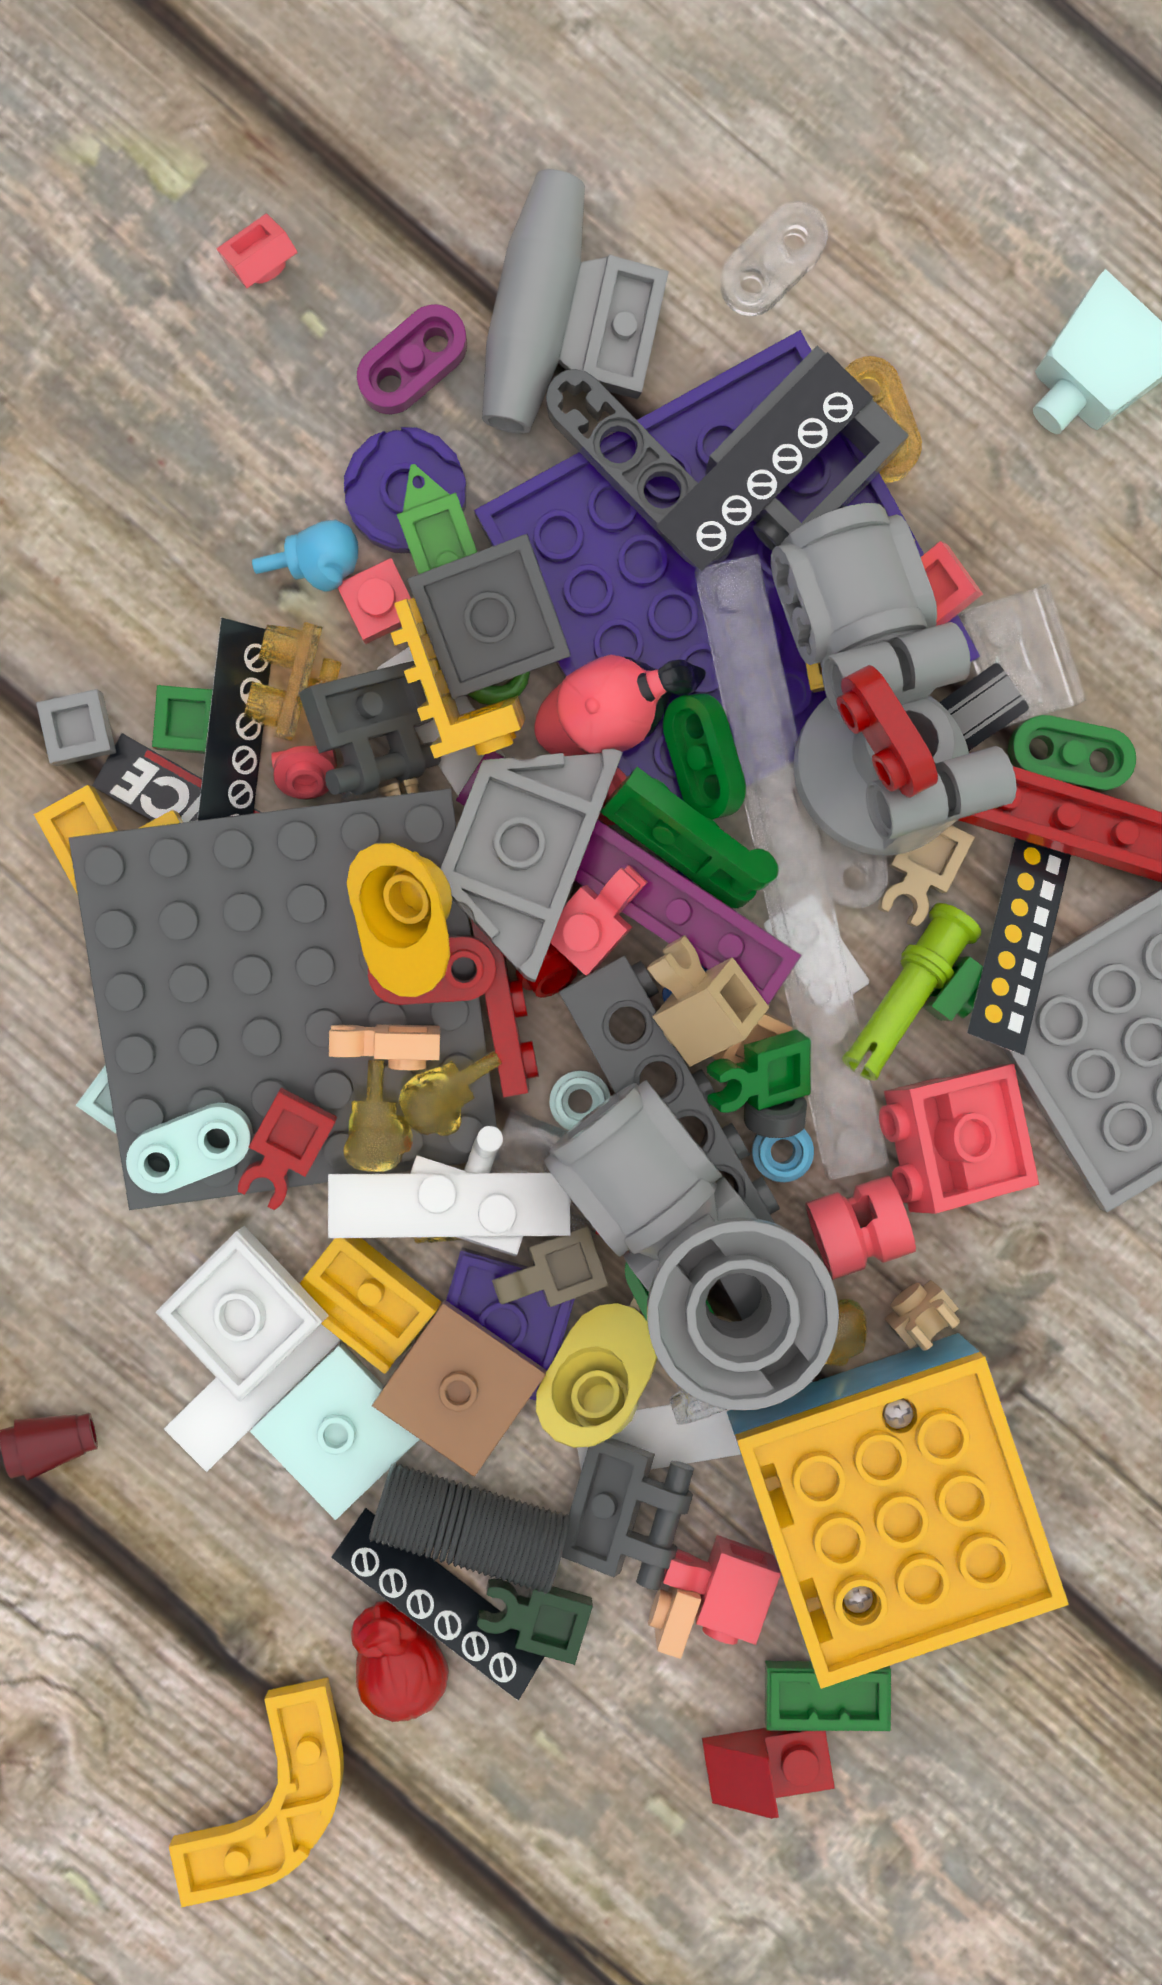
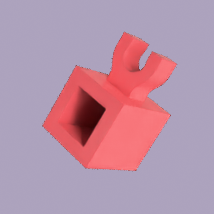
M717 1535L708 1562L677 1549L675 1559L671 1560L669 1569H665L663 1584L700 1594L701 1602L695 1617L696 1624L703 1626L702 1631L709 1637L731 1645L737 1644L738 1639L756 1645L781 1572L775 1555Z

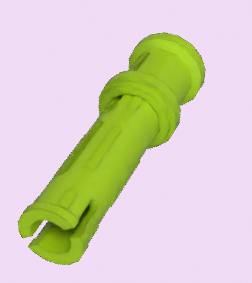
M945 903L933 905L929 911L930 924L915 945L909 944L901 953L903 970L850 1049L842 1057L844 1064L853 1072L866 1053L871 1052L872 1055L865 1064L860 1076L872 1081L878 1079L880 1071L934 988L941 989L946 985L954 974L952 966L966 945L974 944L981 936V928L972 917L962 910Z

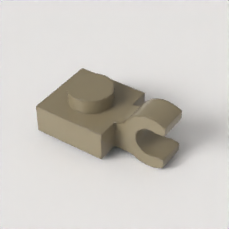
M588 1226L571 1231V1236H558L527 1247L533 1266L492 1280L499 1303L502 1305L542 1290L548 1307H552L609 1286Z

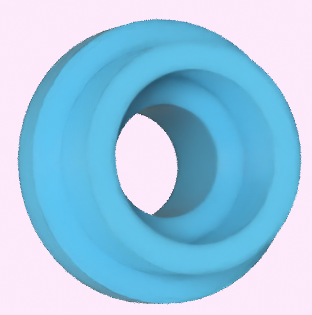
M805 1129L794 1136L786 1138H768L756 1134L752 1144V1158L755 1166L765 1177L776 1182H791L800 1178L808 1171L814 1157L813 1142ZM781 1139L790 1141L793 1146L792 1156L784 1162L775 1161L771 1155L773 1144Z

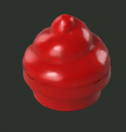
M550 943L535 982L525 979L517 969L516 976L522 982L524 989L533 990L539 998H546L567 987L575 978L578 969Z

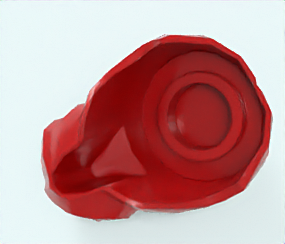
M388 1601L376 1602L374 1606L365 1609L354 1620L351 1638L352 1645L358 1651L356 1659V1687L361 1702L373 1715L391 1722L409 1721L431 1711L446 1692L449 1675L448 1662L433 1636Z

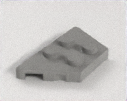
M604 749L601 753L564 756L563 753L538 755L534 759L517 760L513 757L483 760L440 868L450 883L454 902L524 978L535 982L621 759L623 752L619 750Z

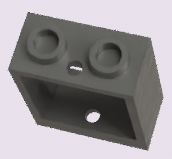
M818 345L709 456L706 475L826 354ZM873 399L840 431L866 457L801 523L780 501L774 498L753 519L756 522L753 526L755 534L770 550L781 545L791 532L803 524L825 513L846 507L899 453L909 434Z

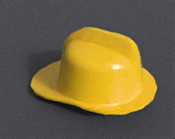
M375 843L357 854L349 867L347 878L349 900L355 915L362 952L370 973L383 988L398 996L418 997L436 987L444 977L450 959L449 934L446 925V919L449 917L452 905L450 883L444 872L433 861L420 856L419 853L412 852L394 843Z

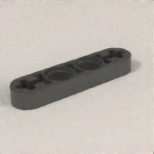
M572 369L563 371L555 376L548 386L546 395L548 417L554 427L686 562L696 567L656 525L698 483L591 374L583 370ZM566 390L574 396L582 391L587 393L586 409L597 422L604 411L610 415L597 424L588 439L583 434L589 431V421L576 409L570 410L567 414L562 412L564 407L562 393ZM611 432H625L633 438L637 449L630 460L623 463H614L604 457L600 444L604 437ZM659 476L671 478L679 487L680 498L671 507L663 509L654 507L647 501L644 494V487L648 481ZM734 539L706 568L716 567L725 561L731 552Z

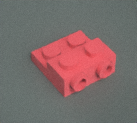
M1014 1064L996 1065L952 1077L934 1078L884 1091L887 1105L880 1109L879 1124L886 1139L890 1142H895L899 1166L894 1168L892 1180L902 1202L908 1204L909 1212L937 1214L1039 1185Z

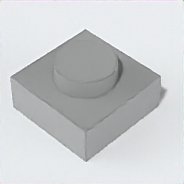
M98 689L36 702L50 764L60 766L116 753L104 695Z

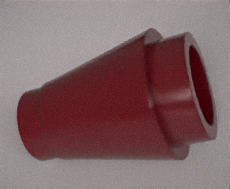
M90 1413L15 1419L14 1426L0 1430L2 1457L7 1474L11 1479L24 1475L26 1480L29 1481L86 1454V1452L98 1449L96 1430Z

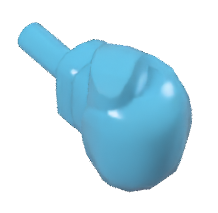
M338 520L321 521L302 530L298 535L287 536L284 552L252 559V566L256 574L288 567L295 580L305 578L313 587L329 592L341 586L343 579L354 572L358 559V540L348 525Z

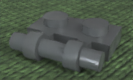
M414 661L313 685L298 692L319 754L338 748L341 749L344 758L343 767L329 770L325 775L326 786L333 795L348 791L355 795L368 793L376 790L380 782L393 778L401 782L407 779L419 778L423 775L425 769L440 764L441 757L434 759L430 748L433 742L420 745L415 731V727L433 721V718L421 721L417 708L427 701L421 681L417 680L408 684L404 674L406 669L415 665ZM386 735L390 746L389 753L374 757L369 740Z
M613 1438L593 1447H588L569 1512L570 1523L562 1558L608 1576L616 1577L621 1573L625 1557L628 1556L642 1562L636 1580L637 1584L647 1589L659 1590L665 1569H669L671 1560L675 1559L678 1547L673 1544L681 1514H688L693 1493L688 1489L694 1468L683 1462L671 1461L665 1482H659L648 1478L655 1456L652 1452ZM641 1502L657 1507L649 1536L633 1531Z

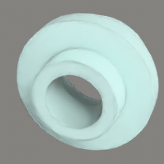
M578 1070L569 1072L558 1079L551 1090L549 1103L555 1120L562 1127L570 1130L611 1096L607 1085L599 1076L588 1071ZM578 1089L586 1090L592 1097L591 1107L581 1113L573 1111L568 1104L570 1094Z

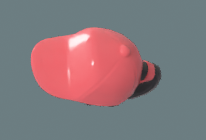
M611 654L597 658L567 675L562 683L545 698L538 710L534 724L536 739L550 754L563 753L564 756L601 753L604 749H616L624 752L633 748L654 732L664 715L672 693L679 696L691 694L705 678L706 671L682 659L671 660L661 668L656 669L644 662L625 656L621 657Z

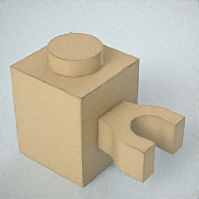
M685 935L668 944L662 950L665 955L653 961L647 967L655 980L672 992L654 1014L653 1019L662 1029L666 1039L677 1049L689 1067L744 1041L769 1009V1006L733 957L704 971L695 948Z

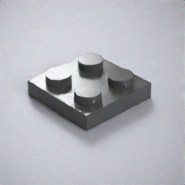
M528 533L407 578L452 699L571 656Z

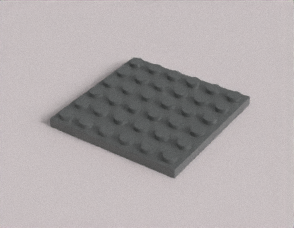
M451 788L68 838L129 1210L242 1195L238 1192V1184L244 1170L253 1162L263 1160L264 1155L250 1148L245 1157L235 1166L167 1193L145 1191L132 1181L126 1167L128 1150L135 1139L145 1130L213 1103H229L240 1108L251 1122L254 1138L280 1088L337 1116L333 1128L306 1177L288 1169L289 1188L327 1183L328 1174H391L411 1171L416 1155L445 1165L467 1163L474 1140L479 1131L486 1126L497 1128L479 997L468 1001L409 1005L390 1004L379 998L372 990L368 980V965L362 952L355 915L350 904L347 889V878L351 863L360 851L375 843H394L412 852L419 853L420 856L433 861L441 868L456 830ZM452 899L450 914L446 919L449 936H471L469 917ZM467 957L458 958L451 967L453 975L463 981L471 979L476 973L474 961ZM377 1024L440 1026L439 1060H426V1069L410 1071L388 1068V1059H374V1056L329 1057V1030H331V1025H357L364 1027H376ZM216 1128L207 1132V1140L211 1146L225 1148L229 1145L230 1139L224 1130ZM500 1148L496 1153L495 1159L501 1158ZM154 1152L148 1155V1164L154 1171L164 1172L169 1169L170 1163L164 1154ZM260 1177L252 1181L246 1194L275 1190V1187L269 1179Z

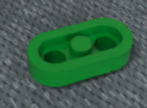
M704 693L680 696L674 699L666 709L663 731L684 802L703 816L712 820L736 813L743 804L746 794V783L728 719L722 705L713 696Z
M1038 715L1023 722L1013 731L1008 743V755L1014 767L1095 792H1105L1121 786L1131 777L1136 766L1134 745L1121 731L1051 715ZM1032 739H1041L1047 745L1048 753L1044 760L1036 759L1031 755L1029 745ZM1093 751H1099L1105 755L1107 767L1104 772H1097L1091 767L1090 756Z

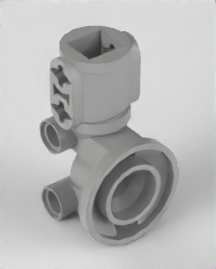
M862 503L825 513L791 532L781 545L773 548L771 569L775 587L798 651L807 664L820 663L823 685L827 696L805 722L797 739L794 753V776L797 790L804 807L815 823L831 838L853 850L873 855H898L916 850L930 843L960 818L1012 803L1016 797V777L1007 754L998 746L969 753L965 738L954 718L937 700L930 696L935 688L967 679L971 665L970 652L963 632L955 623L948 622L936 626L937 606L934 593L910 528L903 517L897 514L888 517L885 508L880 504ZM867 665L875 667L883 675L926 743L937 768V784L911 798L903 795L899 789L890 792L882 784L872 763L874 751L862 732L854 734L847 727L837 707L836 699L843 694L841 689L842 679Z
M647 1080L639 1086L637 1083H633L614 1094L574 1125L552 1146L549 1151L551 1155L544 1160L551 1174L607 1245L619 1257L623 1255L634 1274L649 1291L647 1299V1325L651 1343L660 1364L679 1387L694 1398L709 1405L729 1410L745 1411L757 1410L781 1403L796 1395L812 1382L827 1362L838 1330V1300L829 1272L814 1250L798 1235L778 1224L755 1217L725 1177H722L715 1165ZM745 1273L756 1277L761 1285L762 1297L758 1308L750 1317L742 1321L728 1322L717 1318L710 1312L706 1305V1299L709 1290L717 1280L728 1274Z

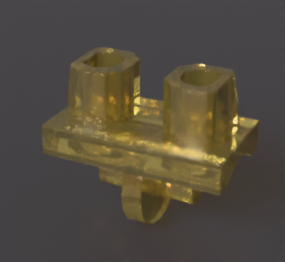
M304 622L301 630L267 625L258 660L289 668L291 671L286 690L252 681L244 716L263 726L274 728L273 737L292 741L295 737L303 706L298 692L313 685L338 679L342 663L329 658L323 659L319 678L310 677L323 629L321 626Z

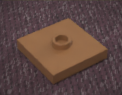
M444 1299L380 1391L372 1407L475 1477L545 1377L546 1369Z

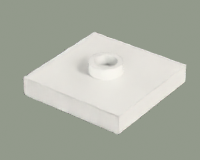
M245 1226L238 1229L156 1311V1314L239 1402L329 1316Z

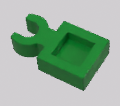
M796 1029L745 1044L743 1062L735 1064L729 1059H718L706 1066L707 1074L720 1083L727 1081L728 1083L720 1092L707 1095V1102L722 1113H730L741 1108L746 1102L759 1111L810 1095L811 1038Z

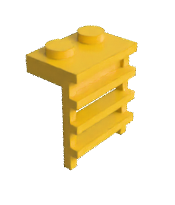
M404 599L394 603L403 629L390 634L394 645L408 642L415 665L406 669L404 674L408 684L421 680L427 697V701L417 708L421 721L434 717L440 734L430 746L434 759L473 745L479 756L514 744L513 739L517 737L515 731L521 730L526 719L518 695L460 715L455 699H452L415 599Z

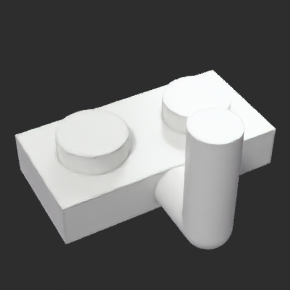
M494 1126L482 1128L474 1140L465 1170L416 1155L410 1174L490 1173L496 1153L503 1142L502 1133ZM432 1175L421 1183L418 1190V1199L425 1210L431 1213H443L454 1204L456 1188L449 1178L443 1175ZM492 1195L486 1198L480 1205L478 1217L481 1225L486 1230L492 1233H502L509 1230L515 1223L517 1210L512 1200L508 1197ZM523 1236L457 1238L516 1256Z

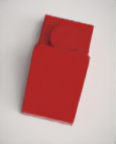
M760 1728L702 1738L713 1804L773 1819L779 1818L776 1798L835 1789L826 1731H786Z

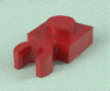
M280 1088L248 1147L264 1155L263 1160L253 1162L244 1170L239 1180L238 1192L245 1195L253 1180L260 1177L267 1178L275 1187V1192L272 1194L267 1207L272 1210L277 1209L283 1203L289 1188L288 1169L306 1177L333 1128L337 1116Z

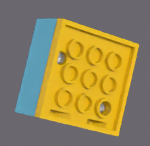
M959 1333L933 1341V1346L926 1351L916 1347L809 1383L796 1395L776 1405L757 1410L727 1411L821 1689L1069 1605L987 1360L981 1352Z

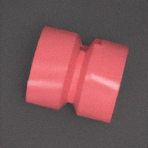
M888 1175L856 1185L853 1197L846 1199L839 1192L805 1203L816 1244L832 1280L864 1270L869 1257L874 1256L884 1263L916 1252L915 1239L909 1218L899 1192Z

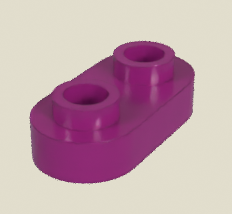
M432 304L423 306L363 356L357 368L358 387L367 405L382 414L392 415L404 412L462 362L467 351L466 330L459 315L443 305ZM441 336L448 343L442 351L432 352L425 347L427 341L431 337ZM387 376H396L401 380V384L397 390L385 392L379 388L381 380Z

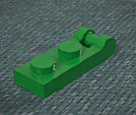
M636 767L610 795L600 813L731 908L738 909L745 906L755 897L757 891L763 890L777 878L779 872L778 864L769 852L757 848L748 850L720 829L715 821L700 814L673 794L664 783L652 778L639 767Z

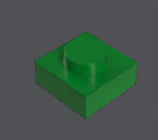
M157 685L152 747L162 751L205 754L213 689Z
M970 956L958 957L952 966L954 974L943 988H934L923 1006L926 1011L940 1021H952L956 1015L963 1019L973 1010L983 966Z

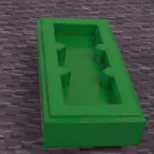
M765 1661L766 1729L786 1731H891V1668L887 1666L821 1689L811 1661Z

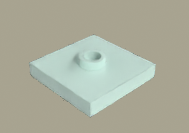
M342 1342L250 1430L255 1438L335 1520L391 1467V1464L397 1462L420 1440L372 1407L374 1400L384 1385Z

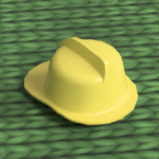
M619 1303L599 1305L583 1314L569 1331L536 1392V1413L542 1428L556 1442L573 1448L593 1447L621 1432L632 1421L638 1407V1400L651 1378L657 1361L647 1321L635 1308Z

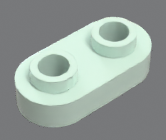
M213 1103L149 1128L135 1139L128 1150L126 1157L128 1174L132 1181L145 1191L167 1193L238 1164L249 1150L248 1147L253 1139L251 1122L240 1108L229 1103ZM216 1128L224 1130L229 1136V1145L225 1148L211 1146L207 1140V1132ZM154 1152L164 1154L169 1160V1169L164 1172L154 1171L148 1164V1155Z

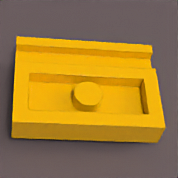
M334 1238L299 1283L329 1315L321 1324L384 1374L442 1303V1301L362 1238Z

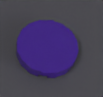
M401 427V430H392L388 433L382 431L370 436L353 453L344 475L345 503L355 527L373 545L392 553H411L397 514L403 512L409 471L412 464L420 468L450 495L456 493L462 511L464 512L466 508V478L456 453L439 436L417 427ZM416 476L413 479L415 488L419 489L424 486L425 480L423 477Z

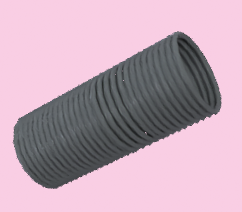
M395 1462L391 1464L369 1539L371 1542L375 1540L377 1544L381 1542L383 1546L387 1544L388 1547L393 1546L394 1549L399 1547L401 1551L405 1549L407 1553L410 1551L412 1554L417 1553L419 1557L425 1551L426 1559L431 1557L432 1554V1559L435 1561L439 1556L441 1563L446 1559L448 1565L453 1562L454 1567L459 1565L460 1569L465 1567L467 1571L471 1569L472 1572L477 1571L478 1574L483 1572L484 1576L489 1574L490 1578L495 1576L496 1580L501 1578L502 1581L507 1580L508 1583L513 1581L514 1585L519 1583L520 1587L525 1585L526 1589L531 1587L532 1591L535 1589L538 1592L543 1590L544 1594L551 1590L566 1542L570 1517L568 1514L564 1516L562 1512L558 1514L556 1510L551 1512L550 1509L545 1510L544 1507L540 1509L538 1505L534 1507L532 1503L528 1505L527 1502L522 1503L521 1500L516 1502L515 1498L510 1500L509 1496L504 1498L503 1494L498 1496L497 1492L492 1494L491 1491L486 1492L485 1489L480 1491L479 1487L476 1488V1486L470 1490L469 1484L463 1487L462 1482L456 1485L455 1480L449 1483L448 1478H439L438 1475L433 1476L432 1473L427 1475L426 1471L421 1473L420 1470L415 1471L414 1468L409 1469L408 1466L403 1468L402 1464L397 1466Z

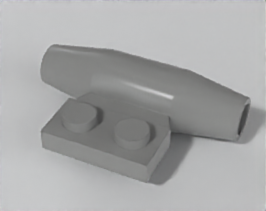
M545 169L536 174L508 243L486 341L482 420L489 426L506 432L523 434L531 431L558 364L565 370L578 369L588 372L609 392L638 399L644 385L669 271L613 255L581 262L585 185L578 177L564 171Z

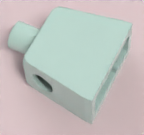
M1106 269L1099 275L1082 298L1035 370L1037 378L1050 389L1033 408V414L1037 421L1048 431L1060 434L1078 415L1091 428L1098 430L1162 382V321Z

